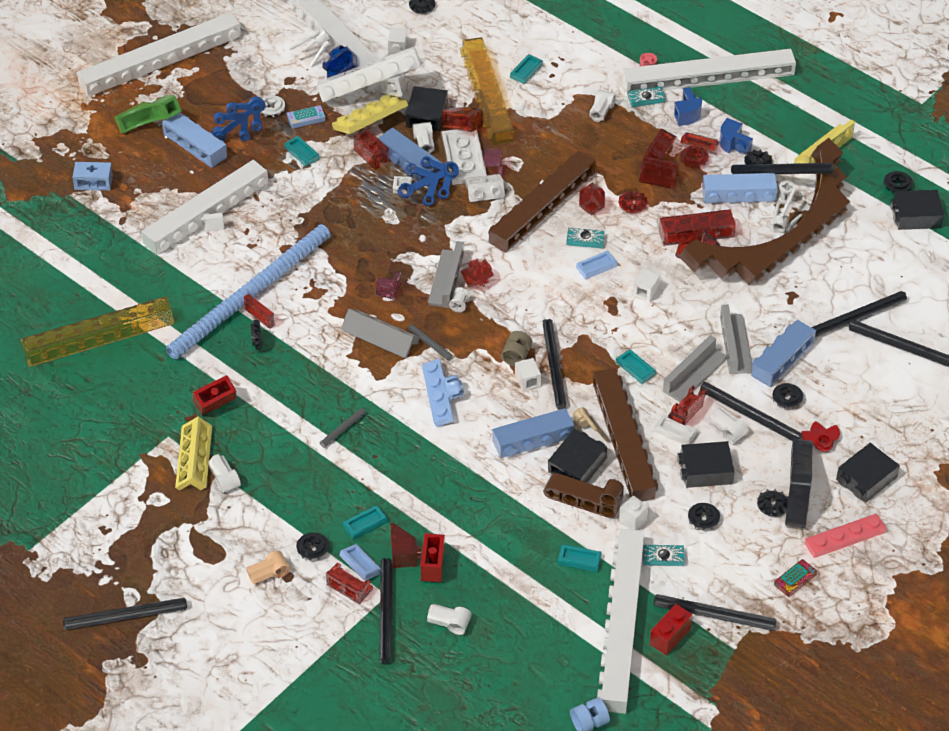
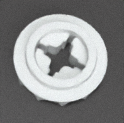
M269 95L262 98L265 101L266 108L260 114H265L266 117L269 115L274 117L275 114L280 115L284 111L285 102L281 97Z

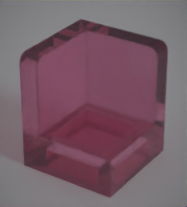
M484 149V166L498 167V174L501 176L502 149Z
M396 272L393 279L378 278L376 281V295L394 300L401 286V272Z

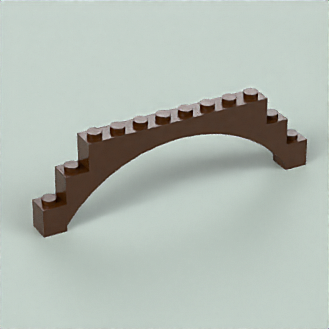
M830 138L819 144L813 151L811 156L814 158V162L833 163L834 172L831 174H816L814 196L810 208L804 219L789 232L769 242L745 247L717 246L703 243L696 239L683 249L679 258L693 272H696L699 268L703 270L709 265L721 279L726 275L730 277L736 271L748 285L754 281L758 283L765 276V272H772L777 267L776 264L778 262L782 264L789 257V253H796L801 248L800 245L802 243L806 245L813 238V234H820L826 224L830 226L836 220L835 217L837 215L841 217L848 210L846 207L850 200L840 191L844 186L843 182L847 176L837 167L841 162L839 158L842 156L843 151Z

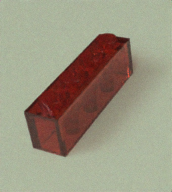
M731 209L662 217L659 218L658 231L663 246L692 243L696 239L701 242L735 237L736 224Z

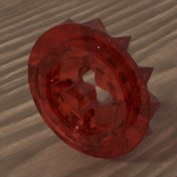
M689 146L681 151L680 158L685 166L690 165L691 168L695 166L700 168L701 165H706L709 155L701 147Z
M629 190L628 193L623 192L619 196L618 204L626 212L638 213L646 208L647 197L644 196V193H639L638 190L635 192Z

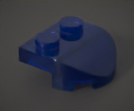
M339 45L329 52L330 58L327 62L323 61L322 68L327 71V78L357 68V55L348 46Z

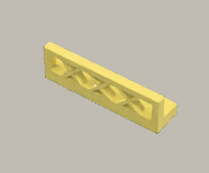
M850 120L844 125H837L794 159V163H815L811 154L827 138H830L840 148L853 137L855 122Z
M199 416L182 426L175 486L178 490L190 484L199 490H203L207 486L212 425Z

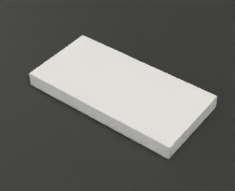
M477 128L442 131L447 162H455L459 167L458 176L451 180L452 185L465 184V178L487 176Z

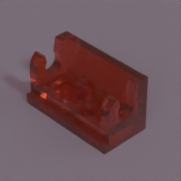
M661 128L646 150L642 163L646 165L651 159L654 161L653 167H657L677 136Z
M366 129L353 136L354 151L374 170L379 168L380 159L384 163L387 162L389 148L371 131Z
M644 156L639 182L674 189L679 173V163Z
M691 386L687 396L679 404L675 403L672 406L668 418L685 426L703 407L707 390L701 388L698 395H695L693 392L695 388Z
M337 562L326 572L327 586L360 605L373 590V586L370 585L371 581L366 580L363 582L345 572L341 568L342 564Z

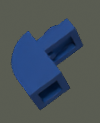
M690 87L683 88L682 101L674 103V117L678 126L693 124L701 117L702 97L696 98L695 93H692Z
M726 118L721 125L719 139L721 148L727 153H730L732 149L744 154L751 152L753 138L742 134L743 123Z

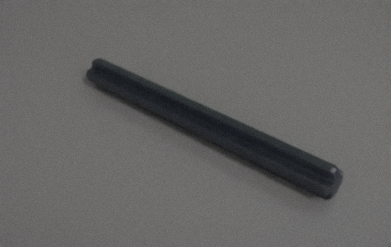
M833 163L737 164L731 166L732 174H831L834 172Z
M903 291L897 292L811 327L816 330L815 338L848 325L851 320L858 321L907 300V294Z
M544 319L542 325L555 404L557 409L566 408V397L553 321L551 319Z
M851 320L849 324L850 331L949 367L948 354L856 320Z
M703 382L700 386L702 393L793 441V439L802 438L801 432L714 385Z
M383 558L381 560V664L391 663L392 560L390 558Z
M656 594L654 598V605L671 609L677 604L691 614L768 630H775L777 619L660 594Z
M183 597L63 618V625L65 630L180 611L187 609V601Z

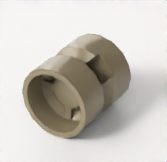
M512 331L501 353L502 360L514 367L516 362L525 360L533 343L532 338L525 332Z

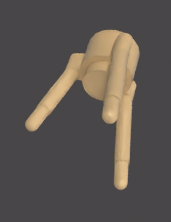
M581 407L573 412L575 429L579 431V426L586 428L590 425L606 442H609L608 437L595 423L586 408Z

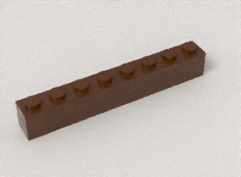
M579 150L574 155H571L553 174L548 175L544 182L537 185L508 214L503 215L499 222L490 227L488 231L489 243L505 253L510 250L595 173V159Z
M616 368L593 372V387L630 498L635 496L642 502L655 500L658 482L656 479H653L652 465L647 462L648 453L642 447L643 439L642 435L637 432V421L632 418L633 410L631 404L627 403L628 395L627 391L622 388V377L618 375Z

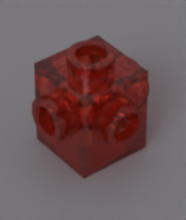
M593 182L583 187L579 191V207L592 216L605 207V191Z
M473 259L468 262L469 266L460 271L468 287L483 286L489 282L488 279L494 276L492 267L486 259Z

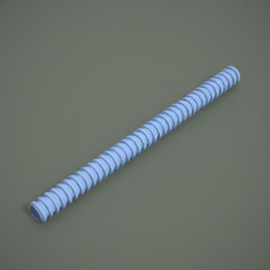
M318 225L306 237H303L302 240H299L282 256H279L278 259L270 263L262 272L251 278L250 281L246 282L245 285L230 295L229 298H226L225 301H222L221 304L217 305L200 321H197L196 324H193L187 331L179 335V338L166 346L168 355L173 359H178L188 349H191L192 346L196 345V342L207 336L213 329H216L217 326L237 312L238 309H241L242 306L250 302V299L261 293L267 286H270L271 283L286 273L287 270H290L291 267L325 242L326 239H329L331 236L329 229L325 225Z

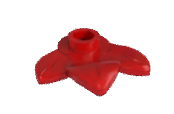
M814 421L810 431H801L803 440L813 441L814 447L821 452L830 451L833 448L834 442L840 437L838 425H833L826 429L817 421Z

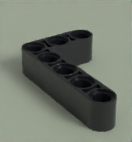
M793 439L790 487L785 526L806 527L812 482L813 441Z

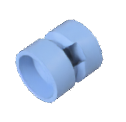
M599 697L586 702V706L581 704L570 709V716L577 731H591L594 726L598 728L610 722L608 710Z

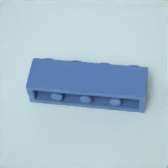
M391 128L377 138L379 153L403 168L404 171L409 163H414L417 167L433 173L440 171L433 167L423 168L420 161L425 156H429L432 160L440 163L442 162L394 128ZM424 160V163L428 165L429 162ZM408 167L410 171H414L412 167ZM413 174V175H412V176H414L418 181L421 180V179H423V178H425V177L419 176V175H417V174Z
M796 320L792 325L789 324L785 332L781 336L778 335L774 343L770 347L767 346L759 358L756 357L753 360L751 376L771 387L814 343L816 330L799 320Z
M564 408L493 428L492 442L500 458L510 457L514 454L564 441L574 430V423L567 409Z

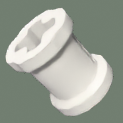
M783 181L779 185L780 194L778 195V201L781 204H786L790 193L795 188V184L791 181Z
M458 287L453 293L454 298L450 301L449 307L455 312H463L470 293L467 289Z

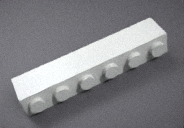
M414 46L318 81L316 86L322 102L420 67L421 61Z

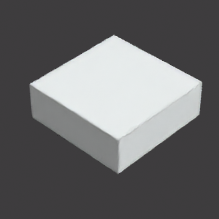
M394 176L393 193H398L397 190L402 183L412 184V177ZM402 189V193L407 194V191Z
M222 213L204 215L206 232L224 230Z

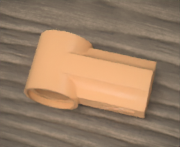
M278 550L268 554L265 560L246 567L249 579L253 584L272 576L276 578L284 577L291 569L282 552Z

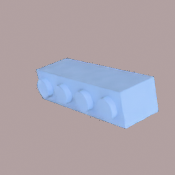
M178 113L162 121L165 136L209 167L213 168L227 158L226 144L213 136L211 132L204 130L199 124L191 121L186 115Z
M775 173L703 175L702 191L704 203L776 201L778 188Z

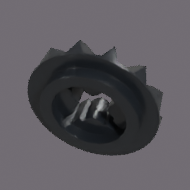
M409 0V8L421 14L431 12L436 5L435 0Z
M753 149L752 152H747V155L744 157V163L772 164V155H769L768 151L762 152L761 149L759 151Z
M893 171L885 176L883 184L886 189H890L891 193H893L894 191L911 190L913 180L904 172Z
M256 319L251 324L252 346H255L256 350H261L260 321Z
M780 384L774 388L772 393L773 401L777 403V406H783L784 409L787 407L793 409L795 406H800L803 401L802 390L794 384ZM790 393V398L788 400L785 399L786 395Z
M775 488L773 491L767 489L764 493H760L757 498V506L762 513L768 516H780L786 513L788 496H785L783 491L777 492ZM772 499L776 500L774 507L771 504Z
M697 503L688 511L689 524H693L695 529L699 527L703 531L706 528L712 530L714 526H718L720 512L712 504ZM703 512H705L706 515L705 521L702 520Z
M311 532L304 534L297 541V553L301 555L302 559L308 558L310 562L316 558L319 560L321 556H326V552L329 550V542L320 533ZM310 543H311V545H313L314 547H316V550H315V551L312 550V548H309Z

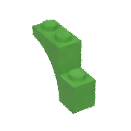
M165 95L153 102H142L115 116L114 119L120 132L125 133L149 122L169 119L182 112L175 95Z

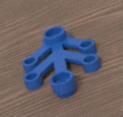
M256 96L252 97L249 103H228L226 105L227 113H215L214 122L216 124H223L225 120L232 121L225 127L218 126L213 128V136L224 141L226 134L241 123L239 138L242 141L249 140L248 117L253 114L252 129L260 131L262 129L260 112L266 108L265 101L261 97ZM237 110H245L244 112L236 113Z
M429 156L423 157L420 161L423 168L433 167L440 170L436 173L417 167L414 163H409L405 168V172L408 175L417 174L425 178L413 184L402 183L397 190L398 195L406 199L412 195L413 191L429 185L427 194L422 199L423 205L429 207L434 202L433 196L438 180L444 178L442 188L437 192V196L442 200L446 199L449 196L451 180L459 174V167L455 162L448 161L443 164L432 160ZM424 160H427L429 164H425ZM408 167H412L414 171H410ZM450 168L452 173H449L447 169ZM402 189L406 190L407 194H403ZM441 191H444L446 193V196H443L441 194ZM429 198L431 203H427L425 199Z

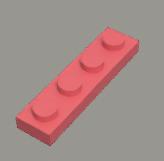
M876 513L805 538V545L813 558H817L886 533V526Z

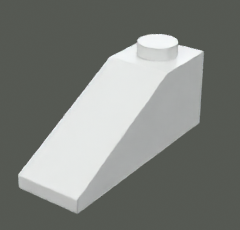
M403 73L380 81L383 94L401 97L407 90L406 84L408 80Z

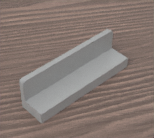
M456 241L454 251L442 250L428 305L450 308L449 303L453 298L464 256V242Z
M729 304L721 305L720 322L729 374L752 373L743 315L730 314Z
M348 309L341 330L403 358L408 356L411 345L418 344L420 339L419 336L357 309Z
M710 335L664 379V393L679 402H683L727 359V355L715 349V337Z

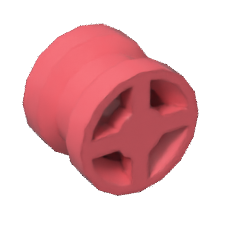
M644 53L640 56V66L656 65L657 57L652 53Z

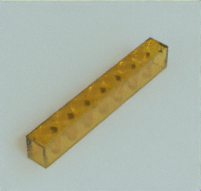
M483 37L462 40L460 55L464 57L465 69L468 68V80H471L472 92H475V101L479 103V114L483 115V126L487 127V139H491L492 146L512 143L513 127Z
M167 296L21 338L23 355L28 367L173 325V312Z

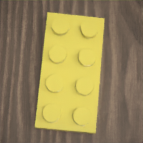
M384 95L377 102H369L366 104V107L355 109L351 112L352 114L337 118V121L332 123L333 129L351 134L408 106L407 101L398 96Z

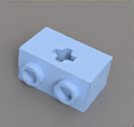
M75 162L73 172L75 190H111L113 179L111 163Z

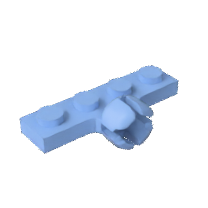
M440 358L422 364L435 426L439 427L453 422L454 416L451 400L464 395V390H462L463 384L459 380V376L445 377Z

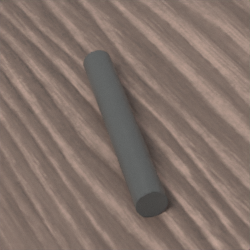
M409 325L408 330L411 333L419 336L424 343L446 360L452 359L453 355L415 325Z
M363 408L359 409L319 442L321 447L325 448L361 419L366 414Z

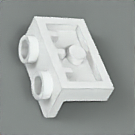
M500 174L465 178V186L468 190L470 202L505 197L504 181Z

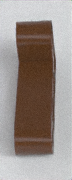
M553 473L543 493L549 499L600 516L614 518L623 502L624 485L616 479H609L605 487L601 488L571 477Z

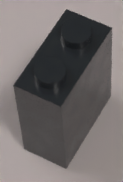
M414 86L406 111V127L413 128V124L431 122L432 131H441L448 105V90Z
M938 190L894 191L893 199L890 200V208L894 210L893 221L897 223L898 230L942 228L944 213Z
M574 428L548 459V472L551 474L558 473L587 483L607 459V446L603 442L589 437L585 432H580Z
M728 441L681 445V451L677 453L678 465H682L680 477L681 480L685 481L686 488L733 484L735 471Z
M870 442L838 467L836 480L840 485L849 489L857 498L866 503L898 477L900 465Z

